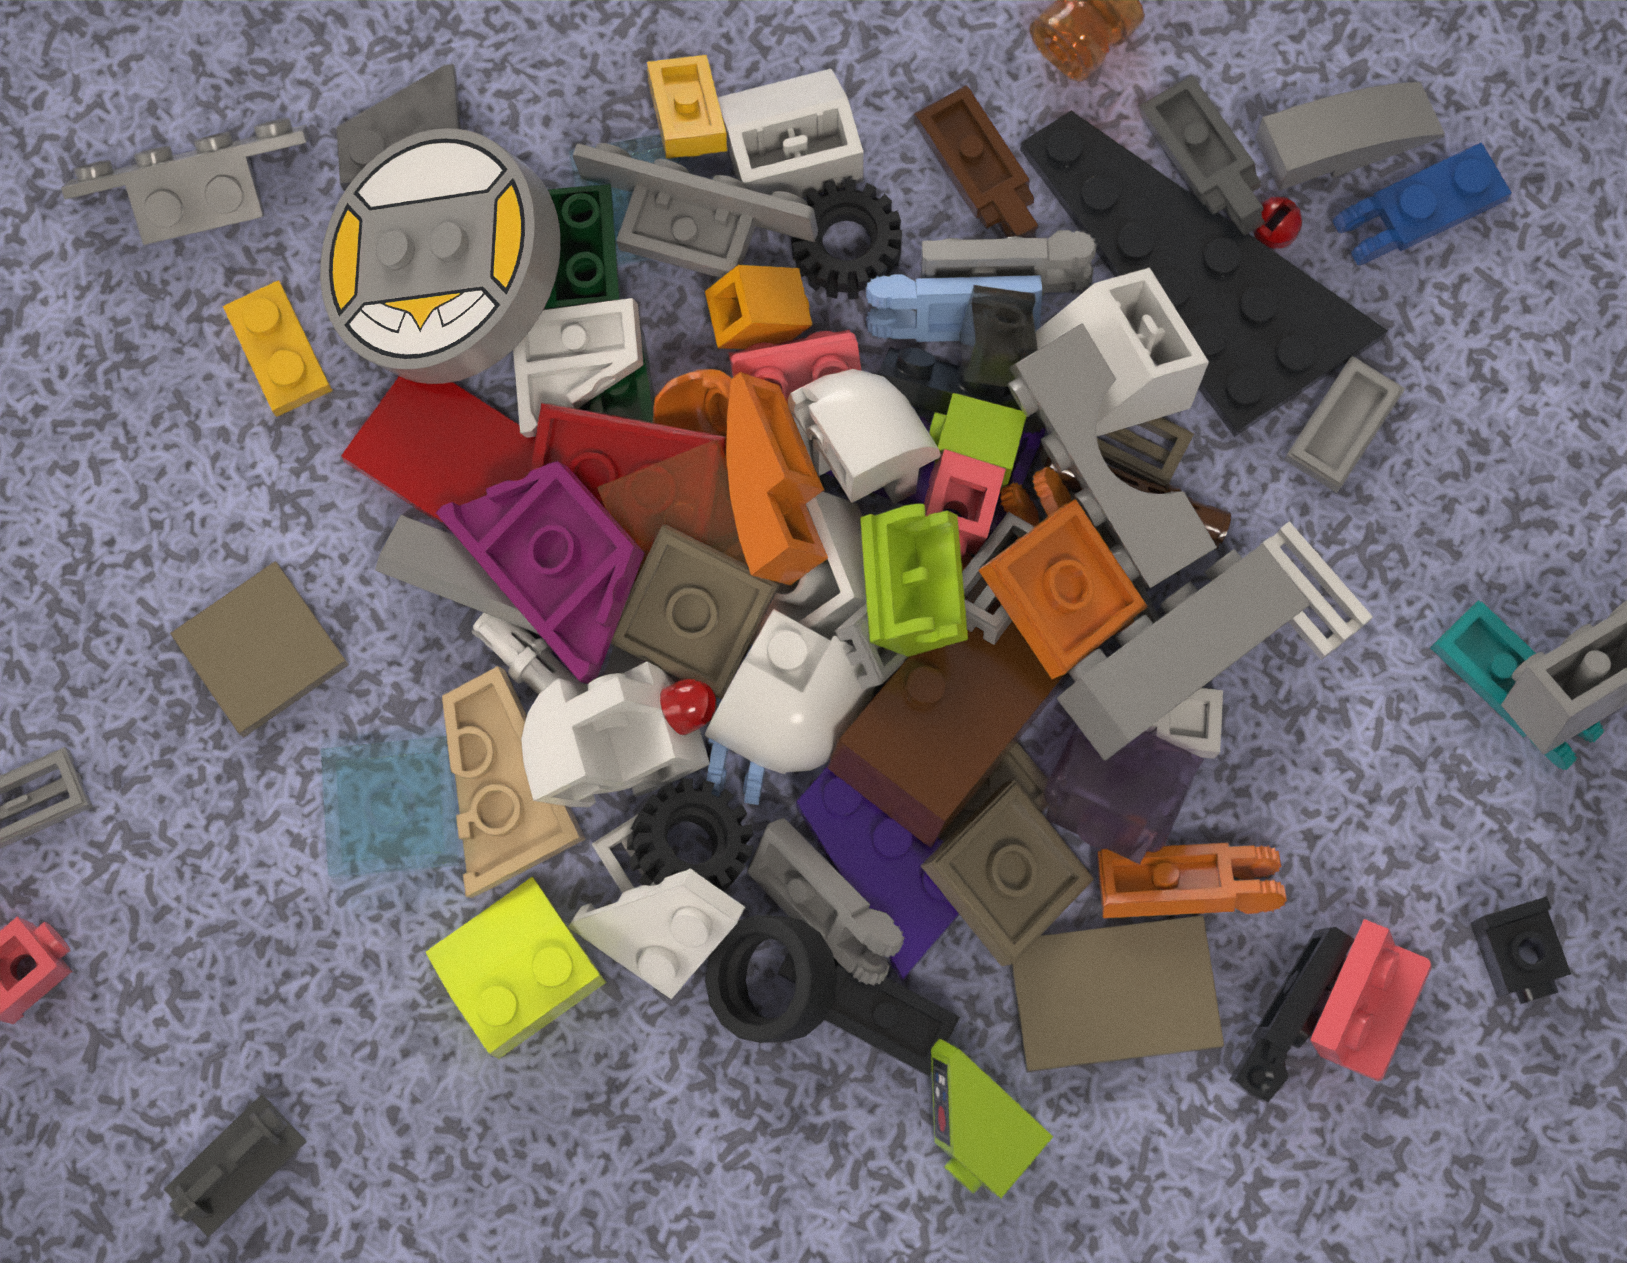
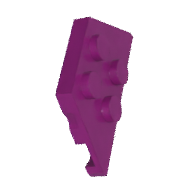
M555 461L530 471L525 478L519 481L507 480L486 488V496L460 506L451 502L441 506L436 512L439 518L574 676L585 684H589L598 678L645 552L570 468L559 461Z

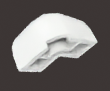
M850 369L825 375L791 392L789 395L788 407L818 476L831 470L851 503L882 487L893 504L906 499L916 493L919 468L941 457L939 448L906 396L884 376Z
M773 609L720 702L706 730L705 736L761 767L782 774H786V772L811 771L831 760L838 740L873 700L880 685L862 690L857 677L865 671L862 663L851 666L846 656L853 648L851 645L844 641L840 642L839 638L835 635L832 640H829Z
M645 662L623 674H608L596 678L588 685L558 678L540 692L527 713L521 738L523 763L533 801L568 807H591L596 803L594 794L616 792L632 787L633 794L637 797L657 790L670 782H674L710 765L700 729L688 735H680L669 725L660 705L661 690L675 682L661 668Z

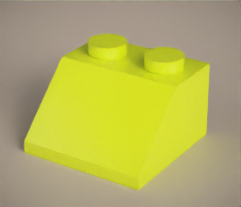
M533 876L425 952L451 999L487 1052L498 1059L607 983Z

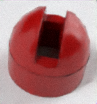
M1285 196L1270 197L1261 203L1263 206L1261 215L1265 224L1252 232L1254 237L1267 247L1274 249L1284 248L1292 244L1299 235L1298 233L1302 228L1301 210L1293 201ZM1280 209L1287 212L1288 214L1273 232L1265 226Z
M695 679L679 680L663 688L660 693L662 712L669 725L680 735H688L704 727L712 720L717 709L716 695L712 688L706 683Z

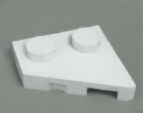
M633 298L543 310L529 333L513 349L519 425L522 435L527 438L536 437L541 403L578 409L644 365L638 303Z
M689 869L664 878L663 882L659 885H642L625 891L618 902L598 909H595L591 903L581 906L568 928L672 999L737 924L745 907Z

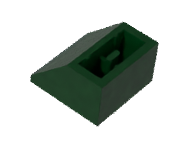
M611 184L547 189L555 205L559 221L560 257L556 279L543 310L620 300Z

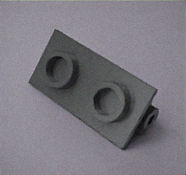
M261 1094L164 1188L166 1193L173 1199L169 1205L181 1219L187 1223L192 1220L207 1237H210L307 1141L274 1105Z

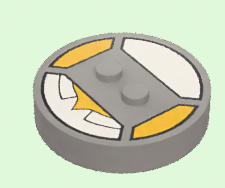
M444 128L420 132L398 141L379 153L356 175L345 190L331 216L322 246L320 282L324 305L332 325L342 340L354 352L407 380L428 384L449 383L469 378L490 368L508 355L525 338L543 312L550 297L560 257V229L555 205L544 183L529 166L483 135L462 129Z

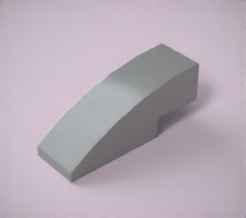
M1409 82L1341 93L1262 117L1255 139L1280 191L1330 173L1332 178L1443 138L1445 133L1421 82Z

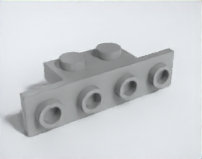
M283 118L254 126L255 137L232 141L230 132H223L194 140L196 150L173 156L170 146L134 154L136 165L113 170L110 160L94 162L75 168L74 171L77 178L68 181L61 189L64 199L126 186L143 245L244 222L264 216V209L249 156L306 143L310 137L307 125L292 128L290 118Z
M599 143L595 148L577 144L575 147L573 159L581 179L602 185L611 184L613 188L633 193L616 239L621 251L722 278L737 265H743L755 227L815 242L818 228L814 209L808 206L805 200L794 194L776 191L771 196L749 190L743 182L729 176L716 175L713 179L693 175L684 166L670 160L657 159L654 161V164L631 158L630 154L625 150L611 144Z

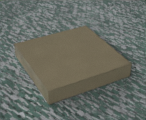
M664 525L661 527L626 601L610 644L682 680L695 679L702 681L712 688L716 697L723 699L744 661L781 583L751 576L748 565L668 525Z
M276 561L170 633L234 728L243 738L349 665Z
M1015 779L1004 782L920 865L1001 967L1013 965L1094 880Z

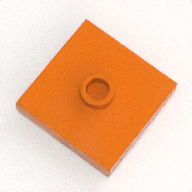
M1076 499L1060 507L978 570L1051 679L1068 672L1148 607Z

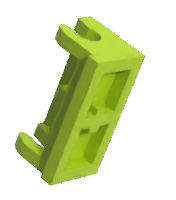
M912 504L878 515L869 514L860 517L869 642L910 657L968 640L958 516L950 511H942L926 516L924 504Z

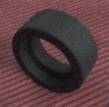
M756 915L738 920L737 924L709 955L705 983L710 1007L720 1024L736 1037L758 1043L787 1042L806 1037L824 1021L834 1002L837 973L831 949L821 933L805 921L784 916ZM770 939L780 941L786 946L794 960L797 976L794 997L786 1012L780 1017L772 1019L763 1017L757 1012L749 998L746 984L748 962L756 947L763 941Z

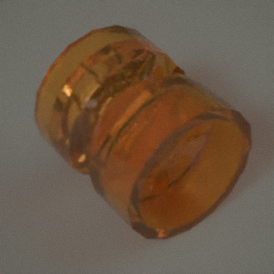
M1056 0L1030 23L1029 32L1032 41L1042 56L1069 79L1082 82L1105 61L1106 55L1110 52L1109 46L1116 48L1122 45L1143 24L1145 14L1139 0Z

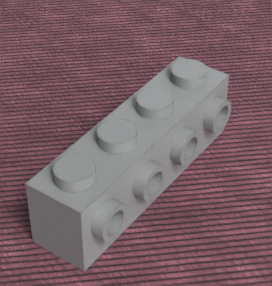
M1263 543L1243 558L1233 549L1204 572L1211 580L1206 586L1198 591L1191 581L1160 604L1166 612L1164 617L1153 624L1145 614L1114 638L1121 646L1119 650L1107 658L1099 648L1068 672L1075 683L1058 696L1057 700L1104 761L1311 605Z
M1627 600L1618 606L1604 621L1594 627L1590 623L1580 627L1567 637L1560 647L1546 655L1543 652L1534 654L1513 672L1511 677L1516 683L1501 706L1543 755L1627 705Z

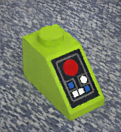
M939 1039L931 1048L934 1143L951 1157L943 1168L972 1194H975L983 1186L1001 1199L1051 1141L1053 1136L959 1048Z

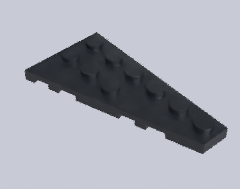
M1072 110L1021 142L1020 151L1081 232L1084 231L1085 234H1091L1090 237L1095 238L1094 243L1097 244L1096 253L1114 277L1147 268L1151 269L1209 361L1198 389L1234 437L1346 364L1351 356H1358L1386 336L1388 330L1250 234L1243 236L1233 222L1218 212L1213 215L1208 210L1206 204L1202 205L1197 197Z

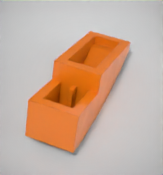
M739 372L731 379L726 444L730 500L738 538L751 576L792 585L828 559L806 506V503L824 491V488L780 386Z

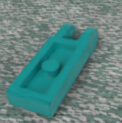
M1478 600L1430 649L1524 738L1527 735L1501 704L1516 683L1511 677L1513 672L1524 661L1536 654V652L1482 601ZM1599 721L1577 735L1585 741L1594 743L1605 730ZM1567 742L1544 754L1555 766L1562 770H1567L1577 759L1576 753L1573 752Z

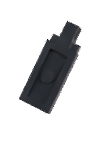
M1337 927L1314 930L1251 1037L1253 1041L1229 1079L1231 1083L1261 1102H1269L1289 1078L1285 1065L1291 1046L1297 1049L1300 1048L1314 1030L1319 1016L1313 1012V1009L1325 989L1332 992L1346 961V954L1355 940Z
M788 952L779 968L778 975L796 984L797 976L794 960ZM834 958L837 973L835 997L824 1021L929 1077L932 1073L931 1048L939 1039L948 1042L960 1017L887 977L880 984L876 983L874 986L872 984L866 985L862 981L859 982L857 978H853V973L847 972Z

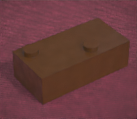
M983 577L979 579L965 598L972 604L988 585ZM998 599L995 600L987 611L991 615H994L1001 606ZM1013 621L995 645L983 639L984 631L975 627L972 632L967 629L968 640L908 657L840 737L830 760L828 769L930 848H932L1070 677V674L1066 672L1059 677L1051 679Z

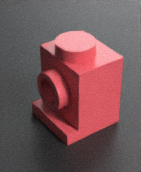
M944 449L930 474L929 486L924 501L925 514L928 516L929 514L942 512L945 509H954L960 513L962 518L958 517L962 559L965 557L966 552L976 555L988 537L1006 469Z
M16 917L0 930V1021L15 1024L24 1016L23 1013L73 972L62 959L70 952L69 946L59 933L45 921L36 927L32 922ZM26 957H32L35 960L36 968L23 979H20L17 975L19 962Z

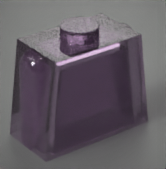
M1075 724L1044 789V798L1049 803L1045 818L1079 835L1084 842L1093 847L1108 849L1140 865L1147 852H1158L1165 845L1204 758L1144 731L1104 761L1077 724Z

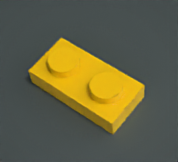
M707 55L647 62L648 83L666 159L726 152V129Z
M279 280L223 306L268 404L276 417L332 391Z

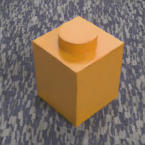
M737 265L705 290L718 348L746 349L756 343L778 344L792 341L812 326L809 301L805 295L799 268Z

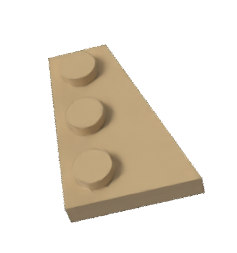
M497 666L442 695L450 769L455 774L459 814L456 815L459 839L463 840L467 872L463 874L465 895L468 898H473L582 842L586 838L571 807L533 801L524 768L521 742L527 715L505 669Z

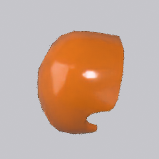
M699 369L668 381L654 398L653 423L727 436V411L732 378L720 370Z

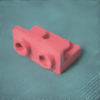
M850 329L838 332L819 331L809 335L807 338L778 344L756 343L744 350L728 353L733 377L739 372H743L780 386L787 404L791 392L825 375L850 369L862 371L858 342L855 334L850 332Z
M1364 919L1310 1039L1319 1056L1370 1079L1381 1081L1386 1074L1431 971L1430 960L1396 946L1388 928Z

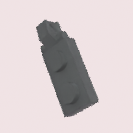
M1194 76L1187 77L1139 105L1142 119L1202 205L1206 204L1208 210L1213 215L1225 208L1229 218L1243 236L1265 224L1261 215L1263 206L1253 193L1261 187V181L1256 175L1255 162Z

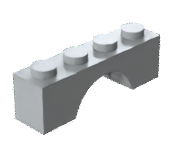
M1083 323L1009 367L1015 377L1013 381L1008 383L1012 396L1027 417L1035 412L1037 413L1049 435L1041 439L1048 456L1060 472L1070 468L1082 488L1080 492L1074 495L1075 499L1094 527L1103 523L1115 543V546L1110 548V551L1130 581L1136 578L1141 587L1151 588L1217 548L1184 491L1152 494L1137 490L1122 482L1105 463L1098 447L1096 421L1102 400L1116 378Z

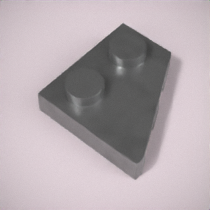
M454 64L443 65L336 127L339 178L343 191L347 189L356 175L372 159L398 141L433 129H460L457 74Z

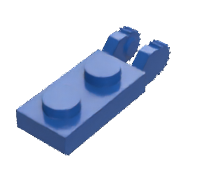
M1480 142L1375 192L1373 197H1367L1345 208L1332 219V222L1337 231L1342 234L1347 231H1353L1364 223L1380 216L1387 230L1363 240L1351 251L1356 264L1361 266L1397 248L1401 252L1500 205L1509 199L1512 192L1483 143Z

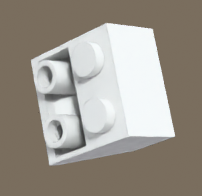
M832 69L718 97L726 129L727 148L736 179L743 182L749 190L771 196L773 192L783 191L803 198L814 189L818 194L823 193L824 184L835 181L836 189L845 187V179L856 180V184L863 182L864 152L847 95Z
M1150 268L1094 283L1026 340L1025 348L1029 354H1032L1081 323L1084 324L1116 378L1100 405L1096 421V436L1191 409L1209 363Z

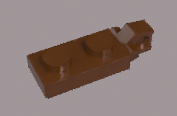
M965 85L914 113L915 126L975 218H979L986 229L998 224L1006 238L1012 236L1037 238L1035 234L1038 224L1027 209L1035 200L1029 189L1030 179L970 88Z

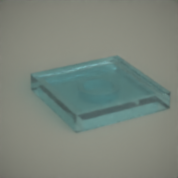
M447 736L321 749L329 877L342 878L460 866L454 773L450 769Z

